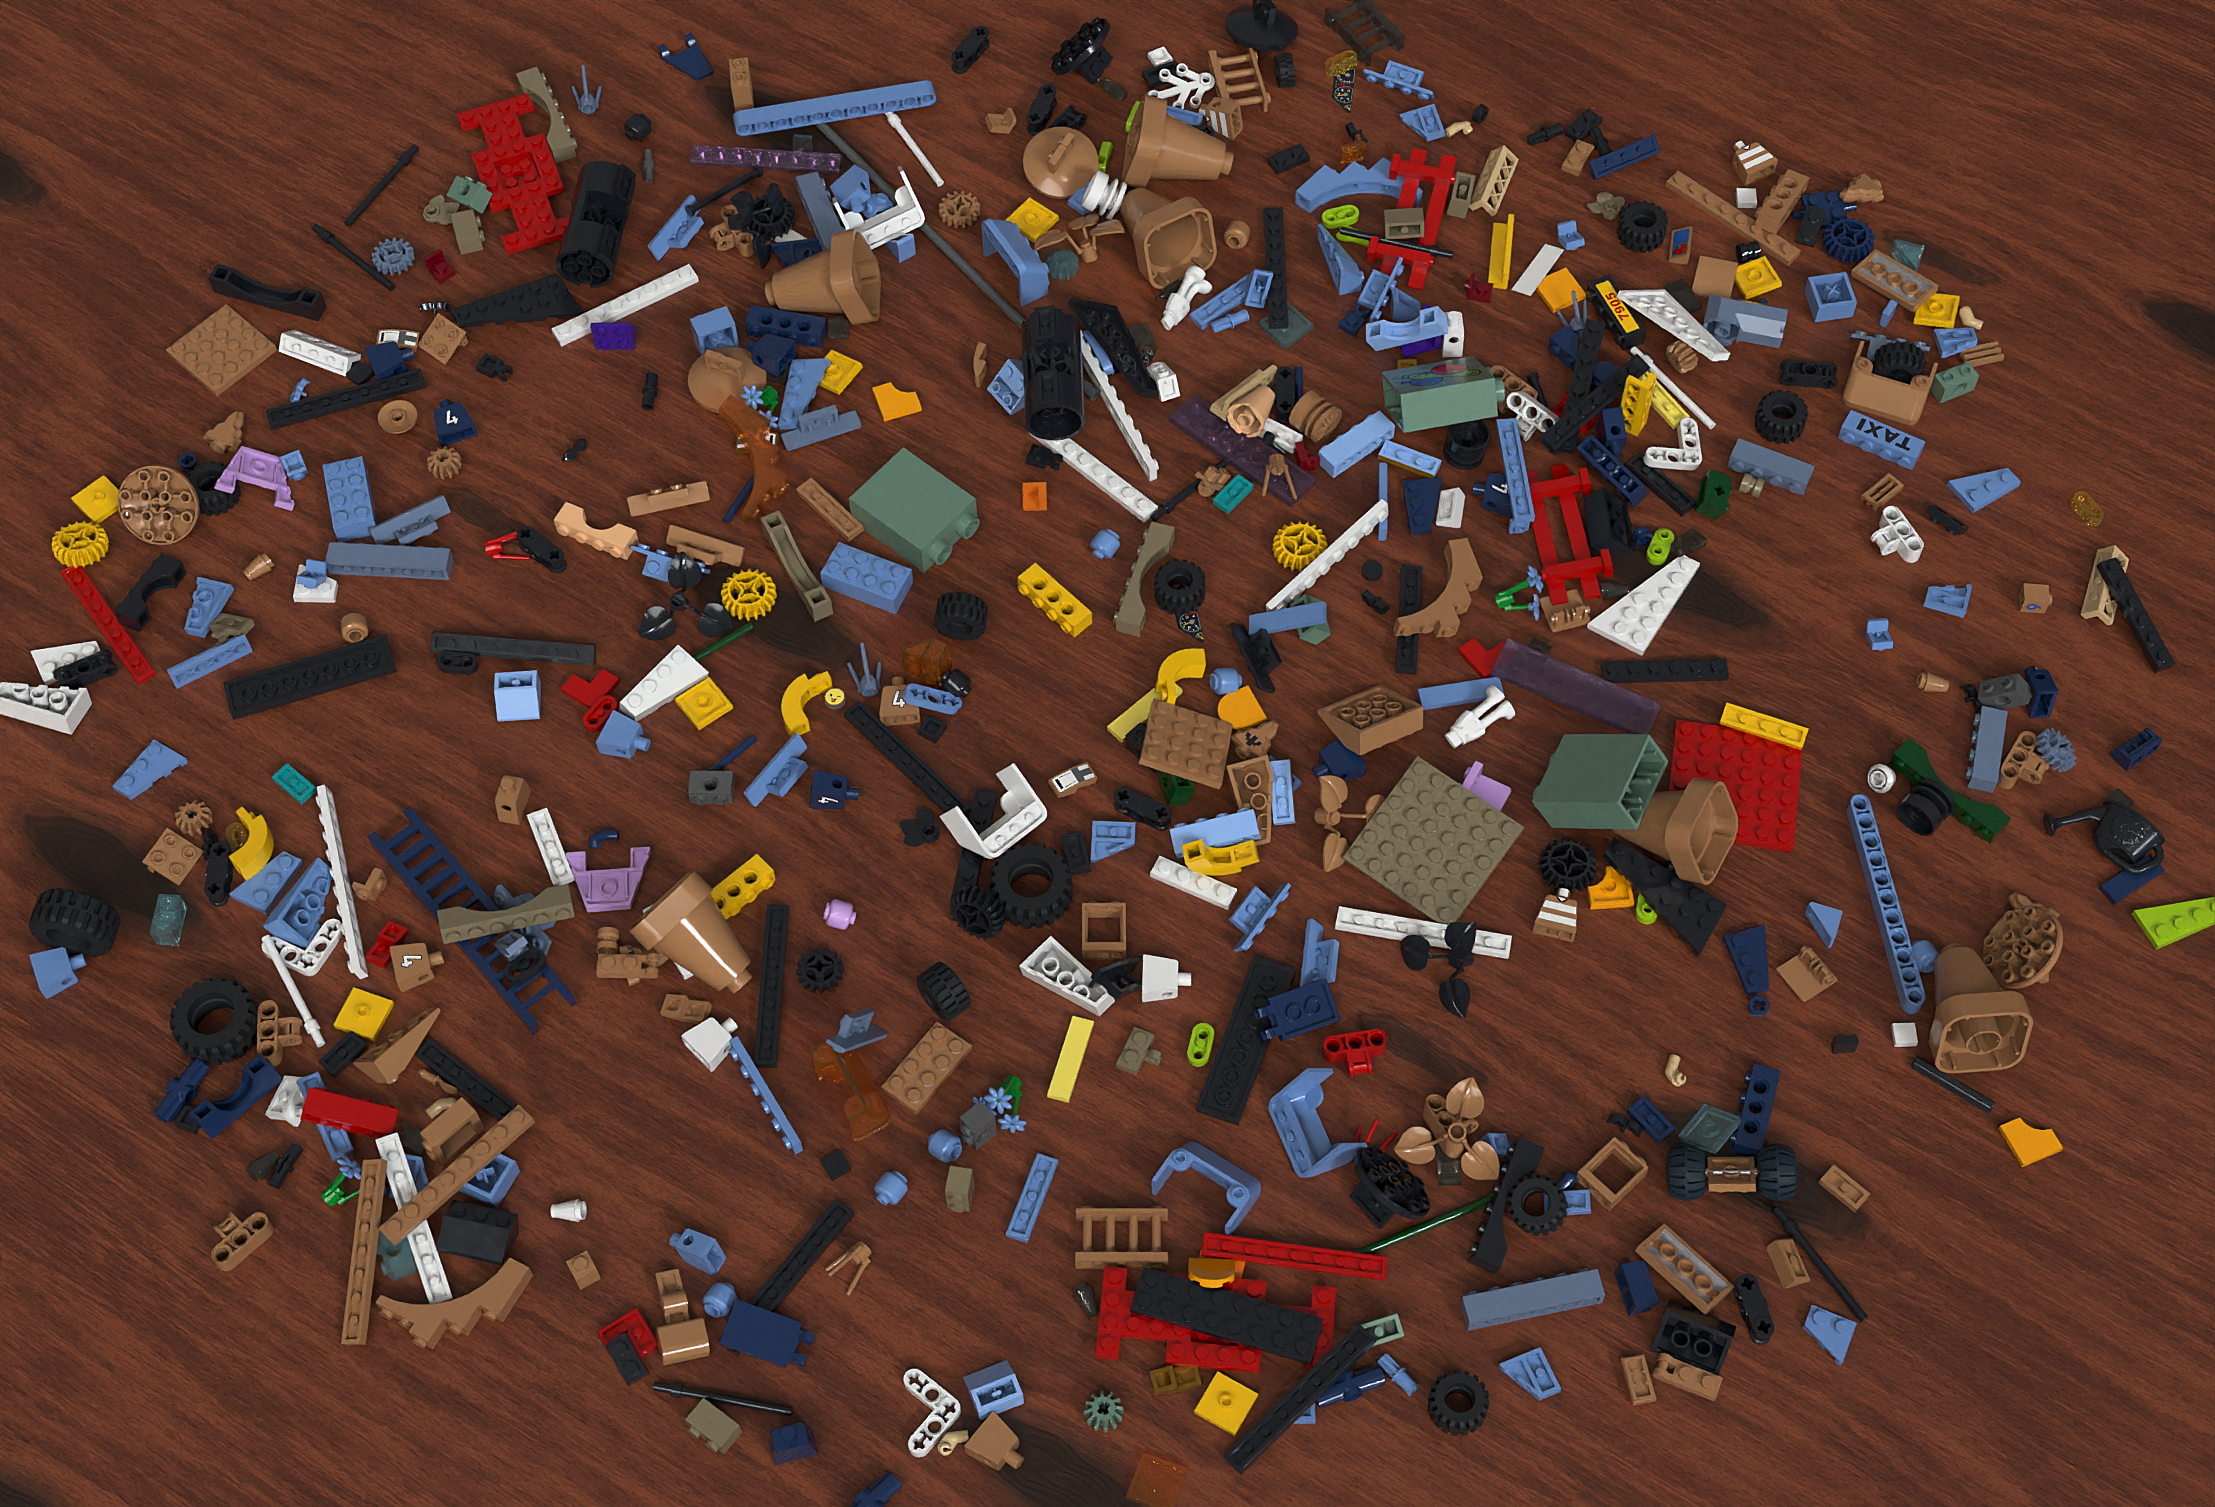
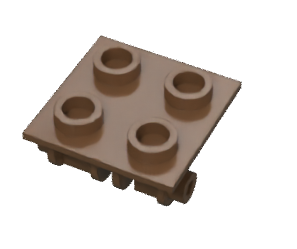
M438 313L417 346L446 365L458 345H467L468 340L465 336L467 332Z
M1577 589L1566 591L1569 603L1552 606L1550 596L1539 598V603L1552 633L1591 622L1588 615L1590 607L1583 604Z
M166 828L142 863L148 866L147 869L150 872L154 873L156 871L179 886L204 851Z
M1807 946L1800 949V954L1775 969L1803 1003L1838 981L1812 948Z

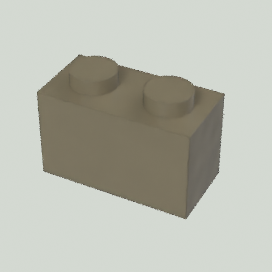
M1457 171L1454 185H1452L1447 215L1465 219L1470 205L1475 175Z
M1423 208L1384 210L1385 239L1424 237Z
M473 209L452 213L451 218L461 255L484 250L482 242L485 241L483 230L478 229L482 225L479 216H475Z
M950 1166L945 1195L947 1208L954 1212L970 1211L975 1188L973 1169Z
M705 1398L698 1403L685 1419L688 1426L687 1431L697 1439L699 1437L703 1438L706 1441L705 1445L715 1453L718 1450L725 1454L742 1433L739 1424Z

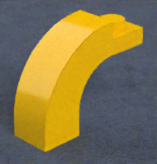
M1204 649L1180 650L1164 660L1155 684V692L1160 693L1161 701L1175 705L1177 698L1175 682L1182 678L1203 677L1206 667Z
M828 671L816 674L809 680L803 674L796 678L786 689L782 699L781 710L784 725L790 738L795 733L802 735L810 731L809 721L803 712V708L812 697L833 688Z
M241 807L235 812L241 823L249 831V838L244 846L229 856V859L239 874L248 881L260 872L269 861L274 841L263 816L260 814L256 817L252 811L248 813Z
M1202 839L1182 845L1185 864L1193 872L1202 875L1220 876L1241 872V867L1260 862L1256 843L1253 839L1225 848L1210 847Z

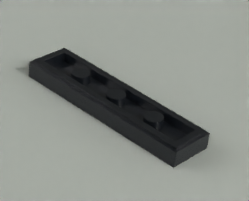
M1637 453L1625 462L1624 466L1681 517L1696 506V501L1658 468L1646 465L1641 453Z

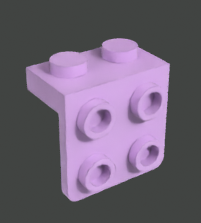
M1475 761L1472 768H1467L1463 777L1465 778L1463 784H1459L1501 811L1511 793L1510 787L1481 775L1483 764Z

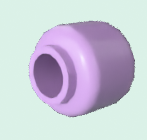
M833 899L831 903L827 902L823 919L826 920L828 926L845 930L849 924H854L856 912L853 911V905L850 902Z

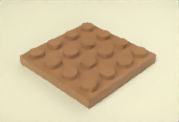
M227 304L166 349L167 354L216 397L277 351L276 346Z
M1153 699L1138 764L1220 789L1233 725L1217 718Z

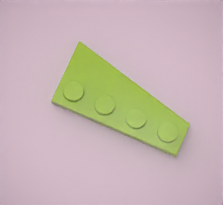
M2215 897L2134 910L2132 916L2157 950L2214 925Z

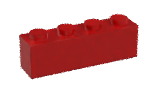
M309 1087L300 1120L379 1139L392 1134L399 1109H394L389 1104H374L371 1100L360 1098L359 1100L350 1098L345 1093H330L321 1087Z

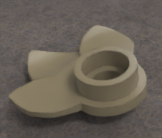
M1600 192L1597 194V201L1587 203V208L1593 213H1602L1604 218L1612 220L1618 217L1620 208L1625 205V200L1622 196L1613 197L1608 192Z
M443 195L436 196L424 208L423 217L427 222H438L443 225L452 224L451 214L458 212L460 204L445 202Z

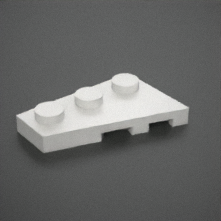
M96 641L33 650L31 654L45 685H50L58 681L53 677L55 669L93 655L101 650Z

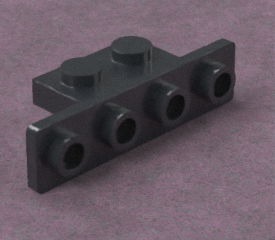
M1231 623L1229 627L1232 631V637L1239 645L1240 653L1245 658L1248 664L1247 667L1256 680V686L1261 691L1274 693L1276 690L1268 674L1278 667L1282 661L1267 630L1261 628L1250 637L1244 625Z
M1139 954L1132 957L1129 956L1125 960H1118L1116 963L1108 964L1104 968H1097L1090 977L1092 980L1088 986L1093 989L1102 985L1110 996L1117 999L1137 992L1142 984L1131 973L1142 957Z

